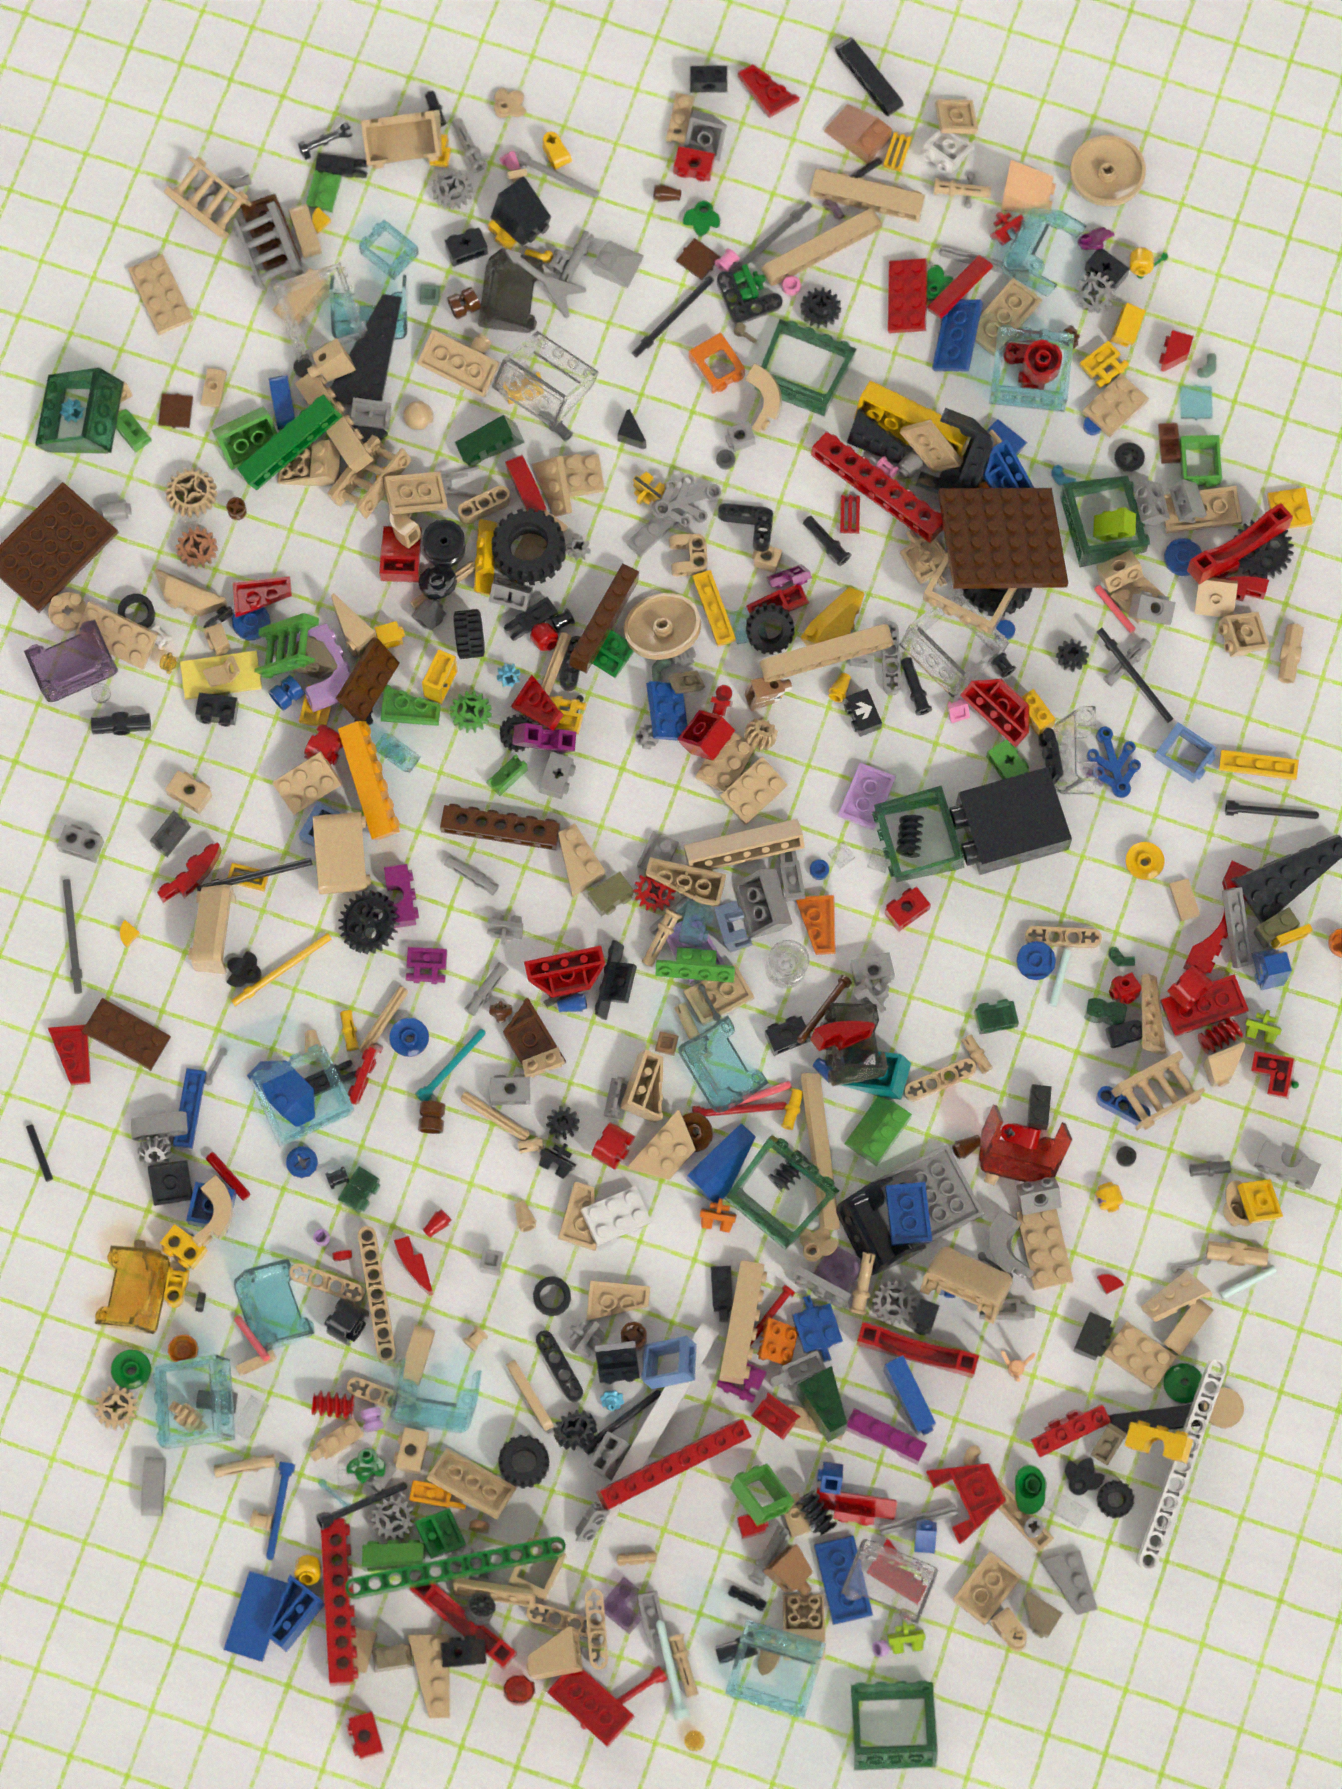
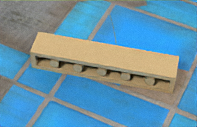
M815 169L810 188V197L864 210L873 209L876 213L918 223L925 200V195L919 191H908L899 186L891 187L882 182L874 183L861 177L853 178L844 173L836 174L827 169Z
M309 373L295 383L309 406L316 398L324 394L343 415L326 432L347 465L357 473L374 460L370 454L373 452L366 442H362L363 435L358 429L353 428L352 425L355 423L349 415L345 416L343 413L345 411L344 406L340 401L336 402L334 399L336 394L330 387L327 388L325 384L328 382L324 376L320 374L312 379Z
M798 819L684 845L688 866L704 870L718 869L805 848L803 833Z
M742 1260L740 1262L720 1381L743 1385L744 1378H749L750 1367L747 1366L748 1359L752 1360L754 1348L750 1347L751 1340L755 1341L757 1329L754 1328V1322H759L761 1310L757 1309L758 1302L763 1300L764 1291L760 1289L761 1283H766L767 1272L764 1271L765 1264Z

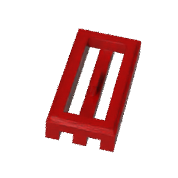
M841 495L840 533L859 534L860 495H856V497ZM845 501H848V529H844ZM852 502H856L855 529H852Z

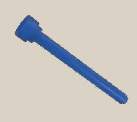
M279 1463L278 1470L280 1471L281 1479L266 1553L268 1560H272L275 1555L289 1477L294 1473L296 1466L292 1463Z

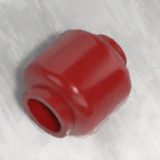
M549 623L536 624L530 634V640L540 651L553 650L559 639L558 633Z

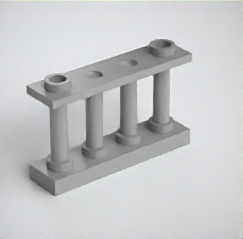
M274 201L267 204L269 211L266 215L241 225L237 218L233 219L235 224L233 231L237 238L240 237L254 274L251 276L253 283L256 287L259 286L262 291L266 290L263 281L288 270L294 271L297 276L304 273L280 209ZM269 221L274 222L275 228H273V231L253 240H247L246 231ZM276 237L277 239L280 238L282 242L279 245L280 247L254 258L251 248ZM281 254L287 255L288 260L285 264L260 274L258 264Z

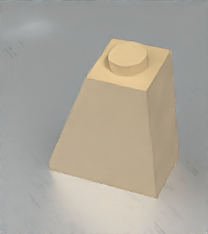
M572 1626L567 1627L529 1654L528 1663H526L527 1673L532 1678L540 1680L583 1671L579 1631Z

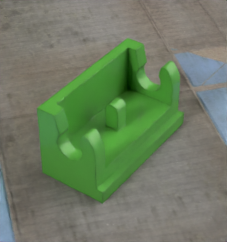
M127 409L111 417L113 426L135 453L152 441L150 436H148Z
M515 754L486 783L501 796L528 771L527 763L524 760L521 762L518 755Z

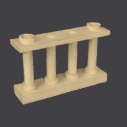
M190 156L188 159L194 163L193 167L178 187L173 189L167 186L164 193L216 235L226 239L229 233L225 230V225L242 203L248 206L252 205L247 200L249 196L241 190L239 192L234 190L205 166L207 163L200 157L195 159ZM201 169L208 174V177L193 197L187 200L183 197V192ZM215 180L223 187L208 207L201 211L197 208V203ZM229 191L237 198L220 221L214 222L211 219V214Z
M374 435L366 442L373 451L370 454L374 460L357 473L348 466L327 493L332 501L340 507L346 500L356 504V508L366 519L386 494L384 477L401 475L412 461L403 448H400L396 455L385 450V446ZM379 456L390 460L385 469L374 465ZM368 471L379 475L374 484L362 479ZM357 485L368 490L362 499L351 494Z
M1180 1051L1118 1083L1111 1091L1115 1098L1122 1094L1131 1103L1141 1119V1122L1135 1127L1137 1131L1143 1127L1147 1130L1155 1124L1154 1121L1189 1102L1193 1105L1201 1100L1200 1096L1205 1089L1201 1088L1194 1091L1179 1068V1062L1184 1058ZM1169 1070L1173 1072L1188 1096L1181 1100L1178 1099L1165 1079L1164 1071ZM1149 1079H1157L1172 1102L1170 1106L1163 1108L1148 1084ZM1134 1087L1142 1088L1157 1113L1148 1117L1133 1093Z

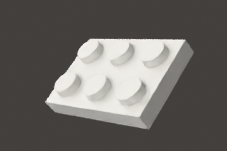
M636 1186L581 1209V1213L596 1246L652 1222Z

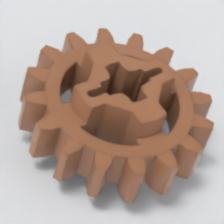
M196 527L195 531L189 528L188 534L183 531V538L178 537L177 539L180 543L176 545V549L179 550L177 556L181 557L182 563L187 561V567L194 564L195 569H197L198 565L201 564L205 568V562L211 564V557H217L214 552L218 551V546L215 545L217 540L213 538L212 532L207 534L206 528L202 531L199 530V527ZM194 543H196V545L199 547L200 553H198V551L195 549Z

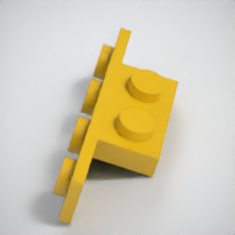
M480 519L478 521L474 592L490 595L494 582L495 568L491 542L497 522Z

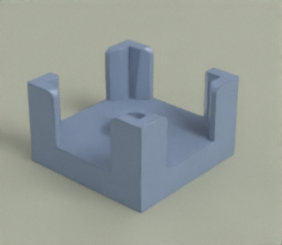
M733 901L714 907L724 944L728 950L734 952L752 946L751 938L747 936L746 930L740 929L735 931L732 923L744 918L742 908L738 907V902Z

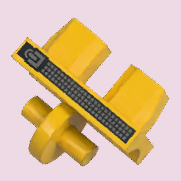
M647 471L640 477L636 475L633 479V486L636 488L634 494L638 497L636 503L639 505L643 502L649 505L652 501L660 500L665 491L663 483L659 482L655 488L650 486L654 477Z

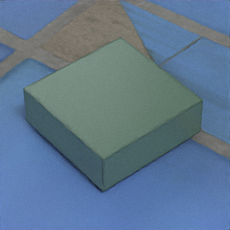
M421 285L420 305L439 306L440 286Z

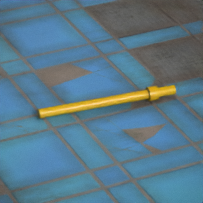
M328 933L251 987L248 985L243 989L242 993L231 1000L232 1004L236 1007L247 998L251 999L261 988L332 940L331 936Z

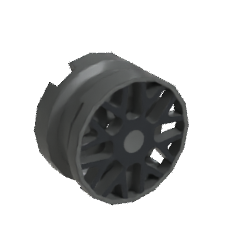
M475 1593L469 1598L464 1614L469 1622L475 1623L474 1625H486L490 1622L496 1605L488 1594Z

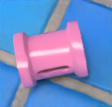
M727 248L725 250L726 253L720 259L715 260L714 263L719 270L729 271V268L740 260L732 249Z
M885 456L875 466L881 468L890 478H894L899 467H894L888 462Z

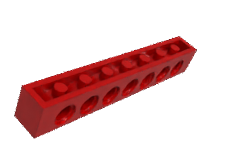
M826 431L812 446V457L930 544L944 530L940 512L933 510L927 502L918 499L909 489L903 488L897 480L888 477L881 468L873 466L866 457H861L851 446H846L836 435H831Z
M737 1419L595 1492L604 1510H610L752 1436L744 1419Z
M345 1518L334 1520L331 1527L324 1530L321 1529L330 1686L355 1685V1679H359L358 1666H354V1658H357V1646H353L352 1639L356 1638V1626L352 1625L351 1617H355V1606L351 1605L350 1598L345 1590L349 1576H353L352 1564H348V1556H352L351 1544H347V1536H350V1523L346 1524ZM334 1536L342 1538L339 1545L331 1544V1539ZM336 1556L343 1558V1562L338 1566L332 1564V1560ZM336 1577L344 1578V1583L341 1586L333 1584V1580ZM353 1584L349 1587L351 1593H354ZM343 1597L345 1599L344 1605L340 1607L335 1606V1599ZM340 1617L346 1619V1624L343 1627L335 1625L336 1620ZM340 1638H346L348 1641L347 1645L343 1648L336 1645L337 1640ZM345 1658L349 1661L346 1668L338 1667L340 1659Z

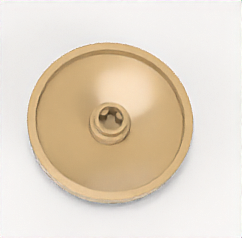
M1111 135L1094 137L1083 143L1075 152L1070 167L1071 181L1076 191L1085 200L1100 206H1117L1130 201L1141 190L1146 175L1145 161L1138 148L1126 139Z
M672 593L656 594L640 601L628 613L624 623V634L630 648L638 655L654 660L672 658L685 652L695 643L701 631V618L694 603L684 596Z

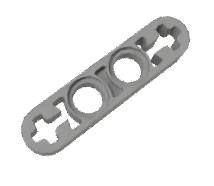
M888 621L884 624H887L893 630L892 639L896 651L889 654L885 649L882 650L883 689L886 694L893 696L899 693L901 687L899 628L896 623ZM893 663L897 669L894 672H889L886 669V665ZM890 677H894V685H897L894 690H891L888 686L890 685Z

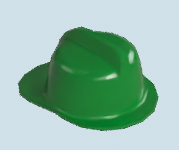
M1033 1465L1023 1466L1015 1476L1016 1504L1020 1511L1030 1515L1042 1509L1045 1504V1491L1047 1489L1046 1478L1041 1470Z

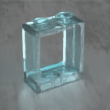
M385 219L381 223H377L370 235L363 237L359 243L360 253L393 280L419 254L418 246ZM384 231H387L407 247L391 265L369 248Z

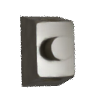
M399 1644L374 1649L372 1652L375 1673L414 1667L411 1646Z

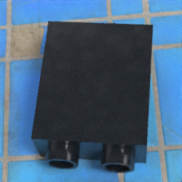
M1048 767L958 792L956 806L949 807L950 817L955 830L964 828L968 842L961 843L965 863L967 866L976 864L979 875L1069 850L1072 841Z

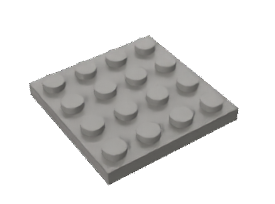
M947 1144L877 1179L880 1180L892 1176L893 1180L886 1185L925 1182L932 1242L984 1216L980 1204ZM883 1186L881 1190L886 1199L885 1186ZM929 1243L910 1244V1246L915 1248Z

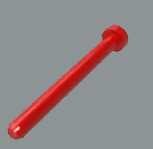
M784 1285L781 1288L783 1292L755 1327L757 1329L756 1339L762 1333L763 1323H766V1319L773 1318L788 1297L794 1296L795 1292L788 1286ZM751 1340L750 1347L755 1342L754 1340Z

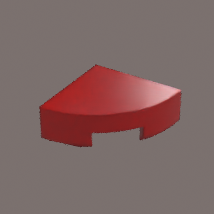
M1102 1274L1097 1276L1106 1295L1124 1286V1283L1114 1275Z

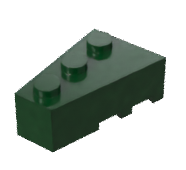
M505 415L496 418L455 442L463 461L469 466L477 465L487 458L525 443L516 423Z
M830 1366L799 1383L795 1393L827 1442L843 1435L847 1427V1420L833 1368Z

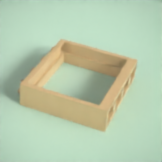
M946 553L924 592L923 600L929 603L931 607L936 606L942 609L946 615H954L966 625L971 624L977 627L978 631L992 635L1017 588H1008L991 621L933 592L949 563L948 553Z

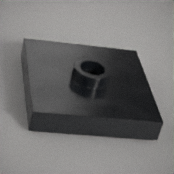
M188 1160L148 1166L154 1206L191 1200L193 1190Z

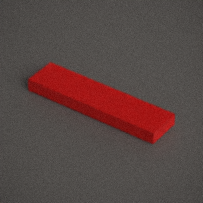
M978 255L927 307L929 312L942 319L993 268L992 263Z

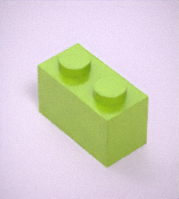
M1119 507L1114 511H1103L1102 514L1094 515V538L1105 543L1135 536L1136 514L1129 511L1128 508Z

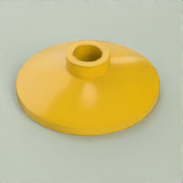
M1139 842L1128 850L1125 863L1128 871L1134 877L1141 880H1150L1162 872L1165 858L1161 849L1155 844ZM1146 860L1148 865L1143 866L1141 861Z

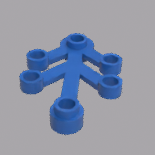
M1104 726L1098 730L1096 738L1100 743L1104 744L1108 760L1101 757L1096 749H1090L1086 754V758L1090 762H1095L1112 772L1114 779L1105 775L1104 769L1101 767L1094 768L1092 777L1109 785L1116 797L1125 798L1131 792L1129 782L1134 773L1141 768V763L1137 759L1131 760L1128 764V771L1122 778L1120 770L1129 755L1135 751L1136 746L1131 741L1126 742L1117 760L1111 741L1113 731L1109 727ZM1103 731H1106L1109 736H1105ZM1126 746H1131L1132 750H1128ZM1090 753H1094L1096 757L1092 758ZM1132 763L1136 764L1137 768H1133ZM1095 771H1099L1101 776H1097ZM1119 785H1122L1125 790H1120Z

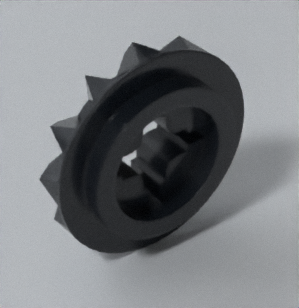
M1128 442L1121 444L1116 449L1114 460L1117 467L1132 473L1137 469L1139 470L1144 464L1145 454L1139 445ZM1133 452L1132 458L1135 460H1130V462L1126 463L1127 458L1124 456H1128Z

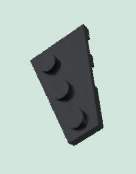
M859 408L846 443L879 457L885 456L887 460L898 464L902 460L907 445L890 431L883 429L875 419L868 417L864 413L865 411Z

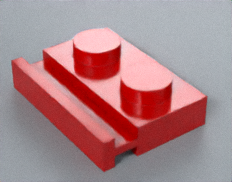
M769 1392L765 1400H762L751 1415V1417L782 1440L785 1439L794 1427L797 1419L801 1417Z

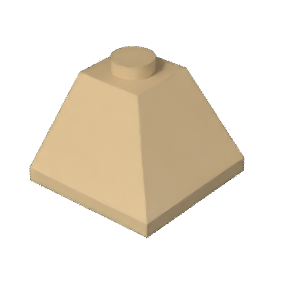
M1244 1042L1206 1058L1203 1067L1212 1087L1216 1085L1223 1087L1230 1083L1229 1080H1231L1246 1046Z

